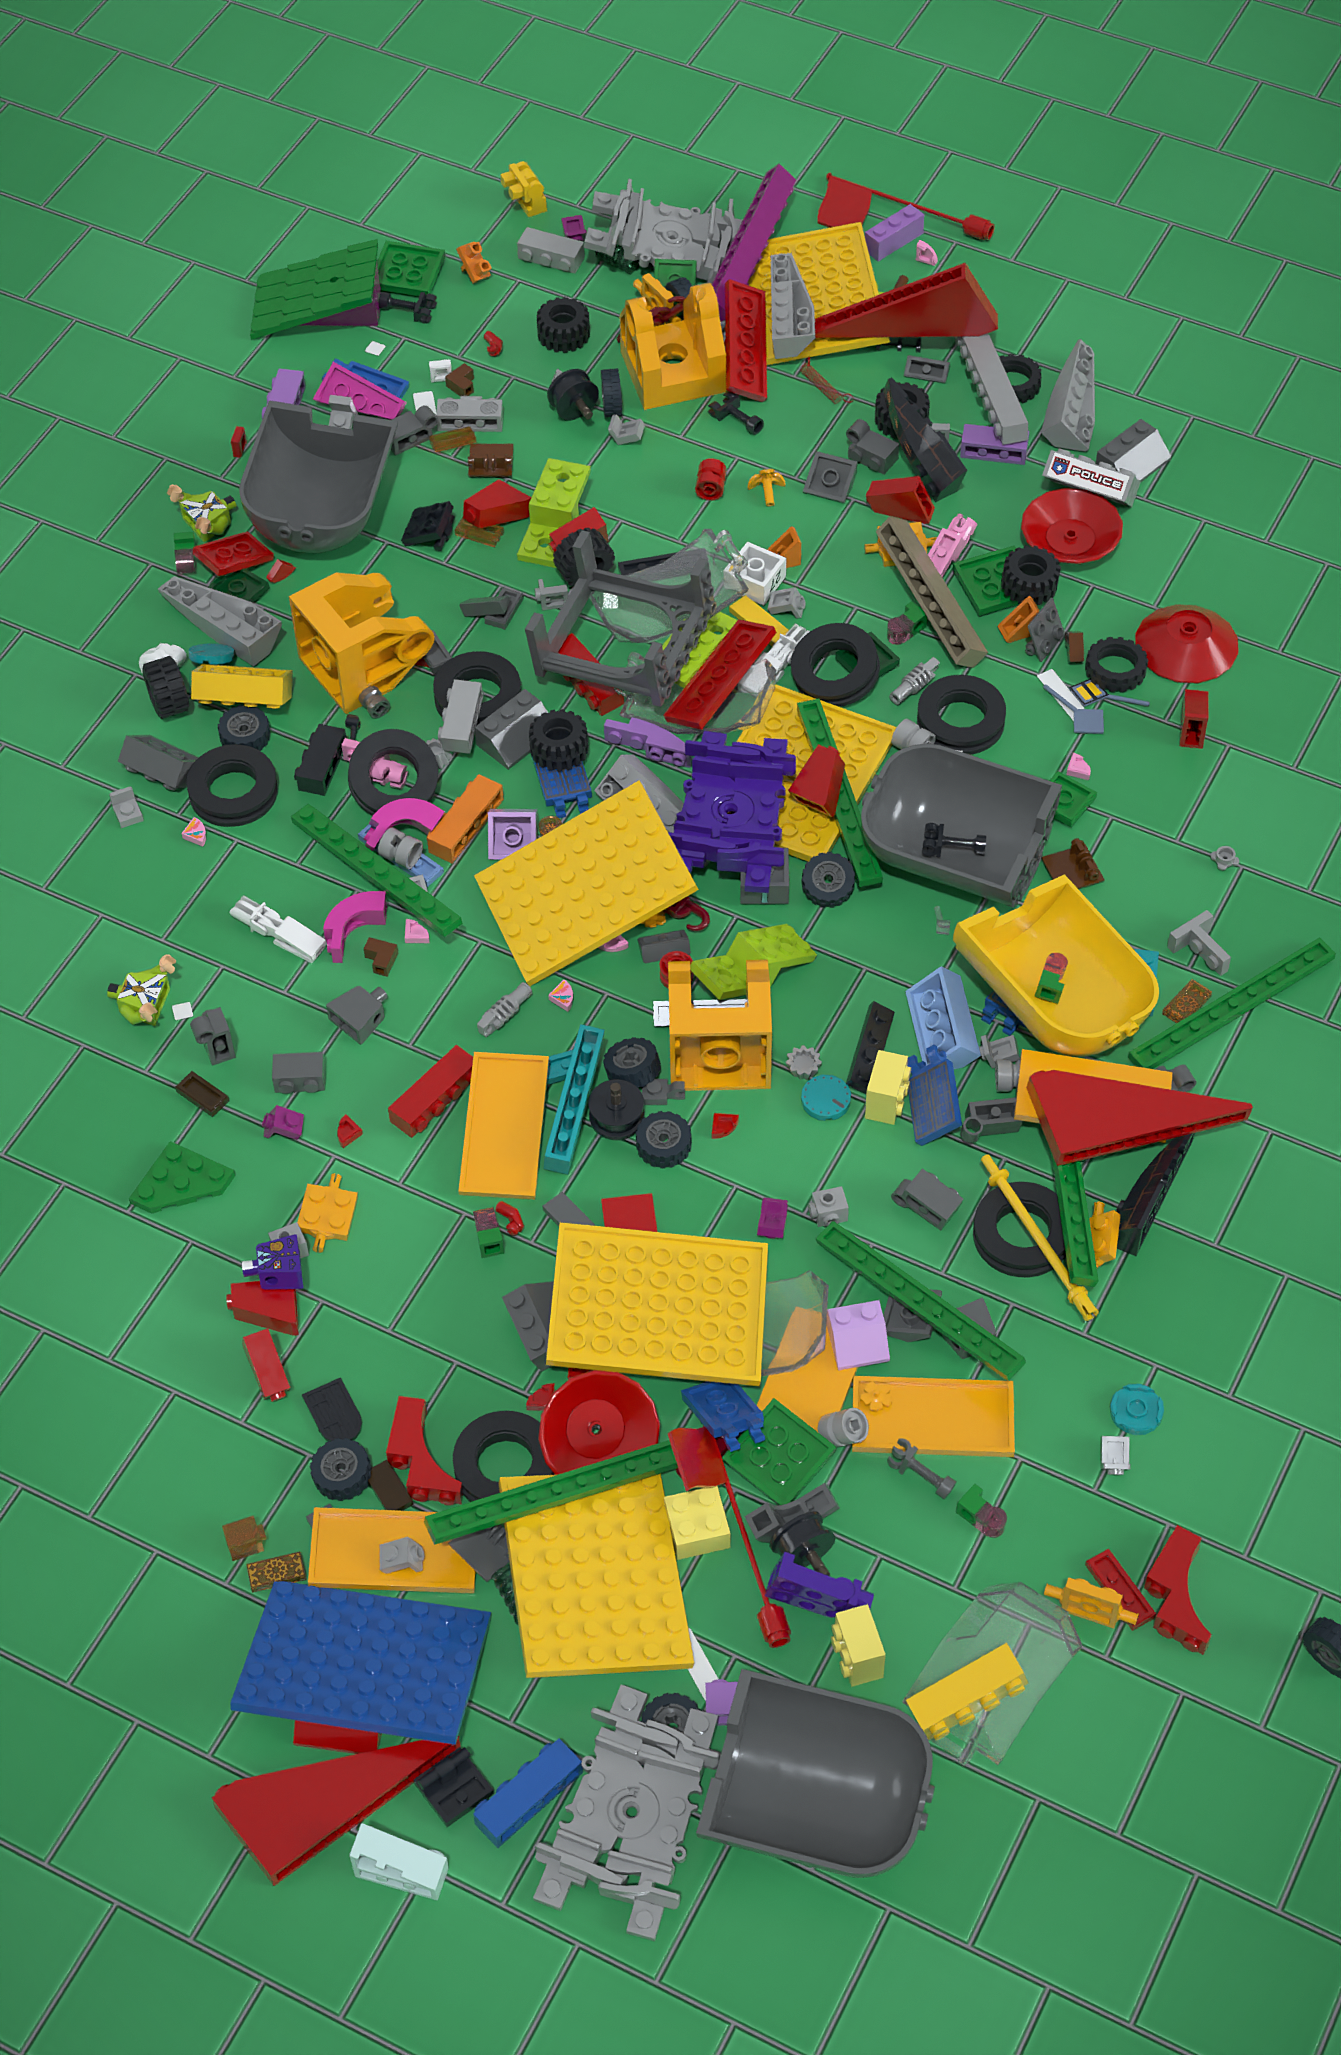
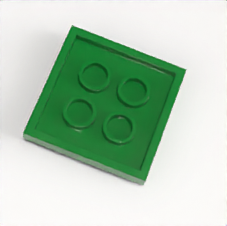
M385 241L377 260L380 290L420 296L421 292L425 293V295L431 293L446 257L445 250Z
M1015 545L953 563L952 569L979 616L1018 605V601H1012L1010 596L1005 595L1001 587L1005 558L1008 557L1011 551L1015 552Z
M773 1398L762 1411L764 1427L760 1429L765 1435V1440L755 1443L749 1431L746 1430L737 1440L740 1443V1449L732 1452L728 1451L722 1460L775 1504L784 1505L793 1502L835 1453L837 1448Z

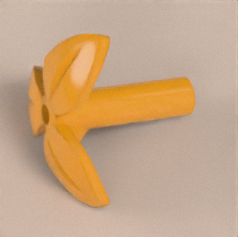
M774 469L760 470V474L753 475L748 482V490L763 483L765 503L768 507L775 504L772 483L785 487L784 477L779 473H774Z

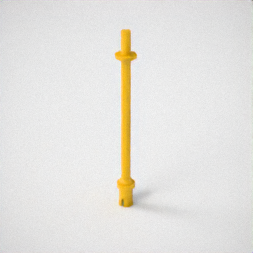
M989 1154L983 1156L981 1161L991 1175L988 1181L989 1185L992 1187L998 1186L1068 1289L1067 1299L1069 1302L1075 1304L1085 1321L1093 1319L1094 1317L1091 1313L1097 1316L1099 1311L1087 1296V1289L1084 1286L1070 1283L1069 1272L1007 1182L1009 1177L1008 1170H999Z

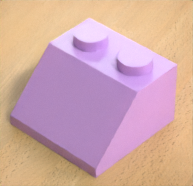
M490 809L488 811V859H503L537 839V809Z
M879 1300L827 1309V1329L838 1370L890 1361L886 1326Z

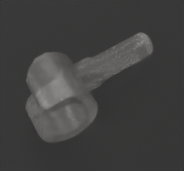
M935 906L934 910L937 918L936 933L949 935L950 920H943L940 907Z

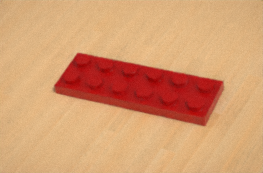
M728 279L725 283L726 391L760 402H764L767 399L765 291Z
M738 619L663 716L666 722L702 730L777 632L774 626Z

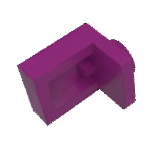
M582 215L561 219L564 237L582 242L585 241L587 231L584 228Z
M276 1105L263 1118L264 1137L269 1138L275 1132L297 1140L302 1134L304 1114Z
M765 1197L762 1199L757 1235L767 1238H783L787 1219V1200Z

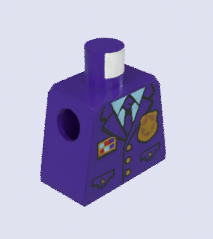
M297 1234L258 1244L256 1246L257 1259L242 1261L243 1276L259 1275L260 1285L263 1289L304 1288Z

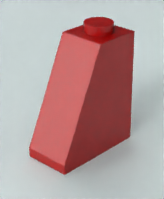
M920 476L872 481L866 493V500L874 513L929 524L935 509Z
M498 479L464 500L463 519L478 528L528 518L530 517L529 503L532 497Z
M595 507L549 534L550 543L548 545L553 554L557 551L556 547L558 544H561V540L578 529L594 528L609 542L606 523Z
M1185 689L1182 705L1180 747L1203 749L1209 715L1208 691Z
M818 744L788 789L789 793L798 803L830 817H833L836 812L845 768V762L839 756L840 752L832 746L826 748Z
M260 1281L231 1284V1294H227L226 1299L228 1310H233L235 1320L292 1336L299 1335L296 1289L261 1288Z
M267 1328L243 1337L242 1346L264 1400L270 1398L271 1402L286 1397L285 1392L290 1390V1386L269 1329Z

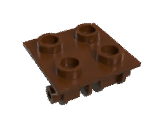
M470 444L468 477L512 476L514 445Z
M1079 838L1071 841L1070 849L1042 857V861L1052 880L1066 875L1077 889L1105 880L1086 844Z

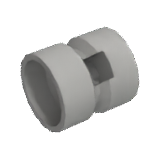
M904 719L895 729L891 743L901 750L917 744H934L936 736L926 729H920L919 725L910 719Z
M389 828L380 840L378 854L390 861L395 860L397 864L407 869H411L421 856L423 842L412 836H406L395 828Z
M1008 1059L996 1060L995 1083L997 1092L1012 1091L1013 1087L1017 1089L1020 1059H1017L1015 1064Z
M857 1408L825 1414L818 1422V1433L835 1445L836 1448L862 1442L868 1435V1420L865 1414Z

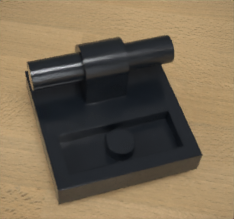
M450 501L414 509L401 539L405 547L436 540L434 549L442 551L445 542L450 538L453 530L452 525L455 520V516L451 514L454 507Z
M465 1747L457 1748L413 1779L414 1785L446 1827H449L474 1809L481 1801L488 1799L494 1794L492 1787L469 1759L471 1755Z

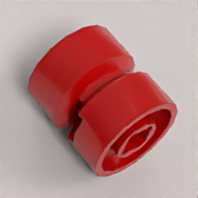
M713 458L700 462L695 492L700 498L713 501L722 496L727 472L723 462Z

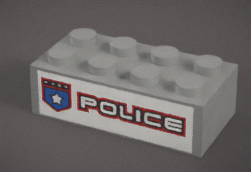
M1058 448L1057 452L1050 451L1042 474L1049 481L1074 489L1087 490L1105 499L1132 507L1141 483L1132 471L1120 468V471H1115L1116 468L1110 464L1099 462V465H1097L1091 458L1082 455L1075 458V455L1071 454V452Z

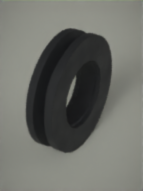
M830 623L813 629L798 642L791 657V671L800 693L842 707L860 700L870 692L880 673V660L872 638L863 629L847 623ZM847 650L858 657L856 667L844 678L823 680L813 673L814 665L827 652Z
M484 651L467 652L451 658L440 667L433 682L435 706L441 717L444 707H448L447 692L449 688H452L454 680L485 679L498 685L500 688L499 693L491 700L481 704L477 725L521 692L520 676L514 665L500 655Z
M970 675L946 676L928 685L919 698L917 724L920 729L923 728L935 734L934 744L972 755L992 747L1003 734L1006 717L1005 700L999 690L986 680ZM964 702L980 709L985 717L980 723L971 727H956L943 721L938 712L946 705Z
M385 729L374 732L364 738L351 755L348 769L349 789L357 804L371 815H374L384 805L399 799L415 798L430 802L435 793L438 781L436 757L428 744L413 733L399 729ZM387 754H397L405 757L414 765L417 772L416 783L408 792L401 795H387L380 792L372 784L369 777V769L372 763L377 758Z
M224 745L207 751L192 764L186 780L189 800L195 813L206 822L223 827L242 826L260 819L272 808L278 794L276 773L271 760L261 751L245 745ZM228 773H244L256 781L250 792L233 799L220 798L209 791L210 785L215 779Z
M1032 1182L1009 1183L1028 1213L1040 1217L1046 1223L1049 1229V1236L1046 1239L1062 1262L1066 1257L1058 1195L1051 1189ZM999 1187L987 1193L977 1207L973 1227L975 1247L983 1260L995 1270L1014 1277H1036L1053 1270V1267L1038 1245L1026 1248L1014 1246L1000 1236L997 1230V1223L1002 1217L1015 1212V1210Z
M505 1410L480 1416L464 1428L454 1446L453 1466L455 1479L462 1482L463 1495L468 1501L472 1502L500 1493L499 1482L491 1481L483 1476L477 1467L479 1456L494 1443L509 1441L519 1443L527 1448L532 1455V1463L524 1476L555 1475L545 1463L538 1440L540 1422L521 1412Z

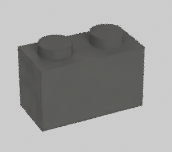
M323 1052L273 1054L272 1081L275 1093L288 1094L291 1092L306 1091L312 1093L325 1091V1061Z

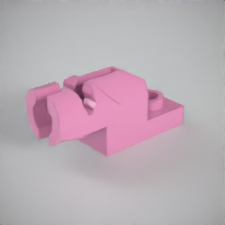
M960 513L954 517L947 530L942 528L928 553L942 578L950 563L957 561L978 525L969 517L966 520L963 518V514Z
M344 739L342 743L344 760L350 762L351 755L360 743L359 741ZM387 754L377 758L372 763L369 769V777L371 781L380 783V785L385 786V784L390 782V787L402 790L408 776L407 766L393 760L390 761V756Z

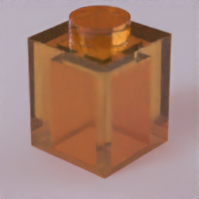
M254 1515L222 1526L232 1561L264 1551L262 1541L266 1540V1535L262 1524L256 1525Z

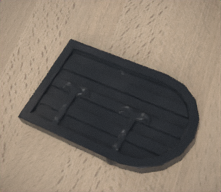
M341 1377L302 1394V1398L318 1427V1431L326 1441H333L337 1438H348L353 1441L358 1437L362 1428L360 1413Z

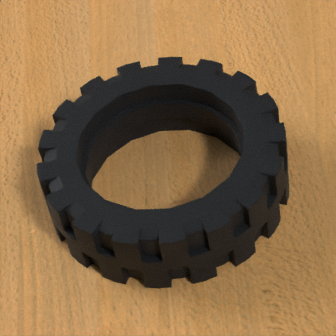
M1008 354V356H999L1006 373L1016 372L1029 378V381L1023 384L1012 385L1018 401L1024 403L1027 402V399H1033L1041 388V368H1039L1038 363H1034L1033 359L1029 357L1025 358L1024 355L1014 356V354Z
M1107 637L1106 640H1098L1097 644L1093 643L1090 650H1088L1085 665L1086 675L1088 678H1091V682L1094 685L1098 684L1101 689L1105 690L1106 688L1111 692H1116V690L1126 692L1127 689L1133 690L1137 684H1142L1146 676L1148 658L1146 652L1142 651V647L1139 644H1134V641L1130 639L1128 641L1124 640L1123 637H1117V639ZM1108 656H1119L1129 660L1135 668L1128 672L1116 673L1104 669L1098 661Z

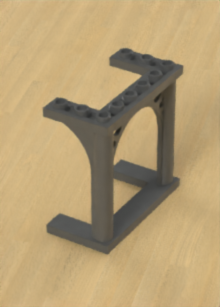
M582 530L572 546L579 579L547 633L543 614L535 612L525 628L535 675L544 677L547 671L648 696L651 697L653 705L661 707L665 699L669 698L674 682L679 680L681 669L688 663L690 653L693 648H696L701 632L706 630L709 617L716 611V602L713 597L714 587L711 584V570H709L708 560L699 558L690 574L691 580L684 584L663 585L597 569L590 532ZM593 590L654 605L669 617L673 627L672 636L667 647L663 650L662 643L653 641L644 657L645 663L637 666L612 667L558 653ZM690 614L687 620H676L680 615Z

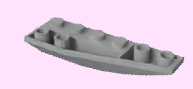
M792 253L771 255L772 341L775 359L797 357L815 339L814 305Z
M1080 339L1067 358L1054 386L1041 433L1054 447L1087 451L1089 450L1095 424L1094 352L1089 345H1086Z
M176 576L158 588L159 593L188 620L217 643L232 647L234 654L250 665L255 666L270 654L281 629L282 622L252 602Z
M634 754L620 755L594 791L603 800H606L640 780L667 831L674 833V824L677 820L676 814L682 811L684 803ZM706 860L704 866H707L710 860Z

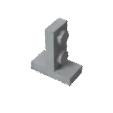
M330 395L329 405L332 411L328 426L352 429L354 415H358L352 398Z
M1206 910L1172 931L1169 935L1167 948L1176 953L1189 944L1191 950L1199 954L1206 961L1210 969L1215 970L1222 976L1228 972L1231 957L1207 934L1211 931L1213 915Z

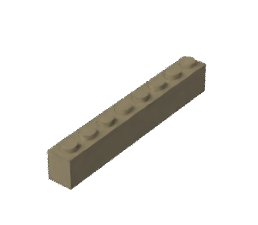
M889 516L876 531L878 537L955 663L974 668L988 651L907 520Z

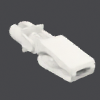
M795 623L785 635L780 634V639L772 646L771 650L768 653L764 652L739 682V690L759 700L768 691L772 683L776 684L783 677L784 669L788 664H791L792 653L796 645L810 631H806L805 628Z
M243 895L241 900L229 912L232 917L250 926L252 933L256 931L264 936L275 937L276 939L273 941L275 945L310 963H313L327 946L324 938L289 916L284 920L280 919L279 914L266 907L265 902L260 905Z

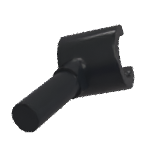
M348 714L345 726L351 728L350 739L356 740L357 730L361 727L359 717Z

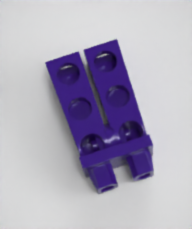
M788 1552L783 1553L771 1571L765 1596L831 1618L835 1617L838 1612L867 1604L870 1609L874 1597L873 1593L861 1589L863 1581L854 1579L851 1582V1580L845 1577L835 1579L793 1563L795 1555Z

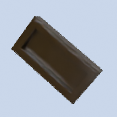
M193 1071L175 1086L178 1094L211 1117H214L230 1101L228 1095Z
M387 1460L372 1467V1470H370L371 1478L368 1479V1484L385 1510L403 1511L414 1505L413 1500Z

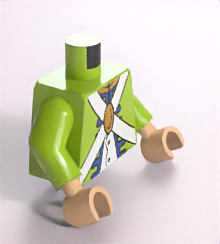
M170 485L167 491L172 502L179 501L182 518L203 542H206L215 535H222L227 526L230 525L229 511L236 508V503L232 496L220 500L212 491L191 495L182 492V489L177 485Z
M166 954L160 959L159 964L152 969L128 973L122 985L110 983L107 996L117 999L119 1012L131 1024L135 1025L144 1022L153 1026L156 1025L170 991L166 974L167 972L169 974L174 973L175 967L172 964H175L176 960L171 955Z

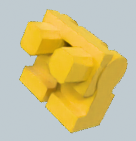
M523 161L516 165L515 163L510 164L509 172L501 174L500 177L502 186L504 188L508 187L511 199H516L521 204L528 217L546 212L547 205L546 197L543 194L544 187L530 166Z

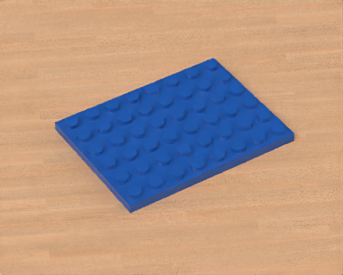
M279 1580L274 1581L231 1700V1710L456 1745L491 1622V1612L332 1588H318L316 1586Z

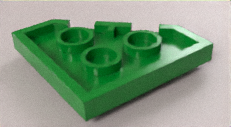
M170 1141L131 1194L129 1201L130 1204L152 1214L162 1211L161 1208L176 1204L178 1207L197 1202V1198L209 1195L216 1197L222 1195L236 1176L235 1170Z

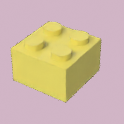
M878 1050L867 1088L865 1119L895 1125L897 1116H902L904 1109L903 1099L904 1096L908 1095L911 1067L907 1066L908 1056Z
M717 1486L664 1497V1506L670 1524L677 1560L730 1548V1530Z
M868 1604L836 1613L835 1624L832 1625L834 1636L831 1637L834 1652H839L842 1661L839 1664L843 1677H848L851 1687L883 1678L886 1654Z

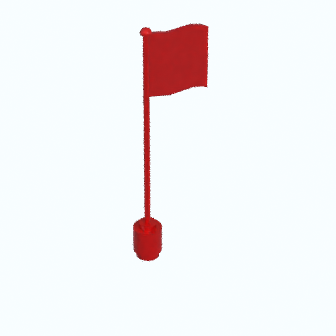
M832 173L826 175L828 180L827 192L817 217L818 224L832 228L859 222L863 225L870 209L872 194L907 206L911 204L916 209L963 224L962 228L966 235L980 240H989L994 233L995 225L988 219L971 214L969 217L961 220L835 177Z
M704 1425L698 1429L677 1428L670 1431L668 1437L686 1492L694 1487L714 1488L725 1484L765 1605L757 1614L764 1640L771 1648H778L788 1644L791 1640V1630L784 1609L781 1606H776V1604H770L768 1597L765 1596L766 1590L716 1439Z

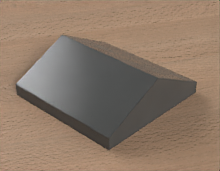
M816 451L803 493L845 504L853 487L858 462Z
M930 1289L932 1292H934L935 1294H937L939 1297L942 1296V1291H941V1290H932V1289ZM891 1296L888 1297L883 1315L887 1336L906 1342L931 1337L933 1330L931 1325Z

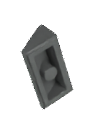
M908 355L904 377L946 384L950 362Z
M511 597L470 598L460 603L459 606L464 616L505 614Z
M685 930L637 939L644 963L660 961L665 954L672 951H681L688 955L691 953L689 938Z

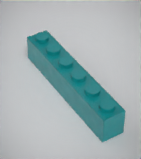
M580 1024L544 1157V1169L569 1174L603 1046L604 1029Z

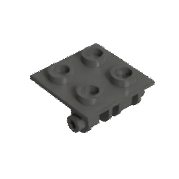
M1050 598L1028 625L1032 640L1026 644L1025 651L1028 655H1038L1040 662L1045 659L1065 634L1053 598Z
M502 1524L452 1539L448 1543L486 1582L510 1562L506 1533Z

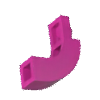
M404 798L392 801L381 807L370 819L369 824L376 829L371 827L364 837V840L367 841L365 846L374 851L383 834L389 828L399 824L412 825L428 835L436 827L445 811L421 799Z
M368 891L352 895L338 903L328 914L323 930L327 942V952L332 954L333 963H343L345 941L354 929L364 925H386L388 907L386 891Z

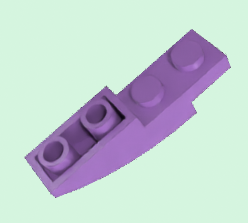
M631 717L629 724L606 719L604 724L605 741L646 750V758L655 761L691 767L692 756L685 755V743L669 731L650 722Z

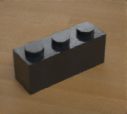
M318 724L316 731L311 733L310 745L308 749L304 750L300 767L296 768L294 773V780L297 781L298 791L322 796L326 795L343 755L342 743L346 738L345 729Z

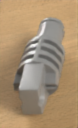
M932 657L925 664L920 662L902 678L901 685L890 694L891 701L899 705L910 694H916L936 676L934 672L937 670L940 662L935 657Z
M522 982L512 993L503 995L500 1000L485 1012L482 1019L477 1023L479 1033L487 1037L496 1029L501 1028L504 1023L519 1011L520 1004L533 994L531 987Z

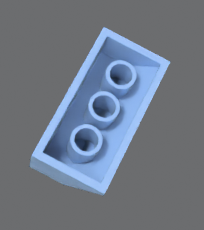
M941 966L905 991L922 1061L926 1062V1066L931 1064L926 1048L932 1045L937 1046L938 1053L941 1051L946 1052L947 1059L953 1062L954 1069L963 1068L981 1056L960 975Z

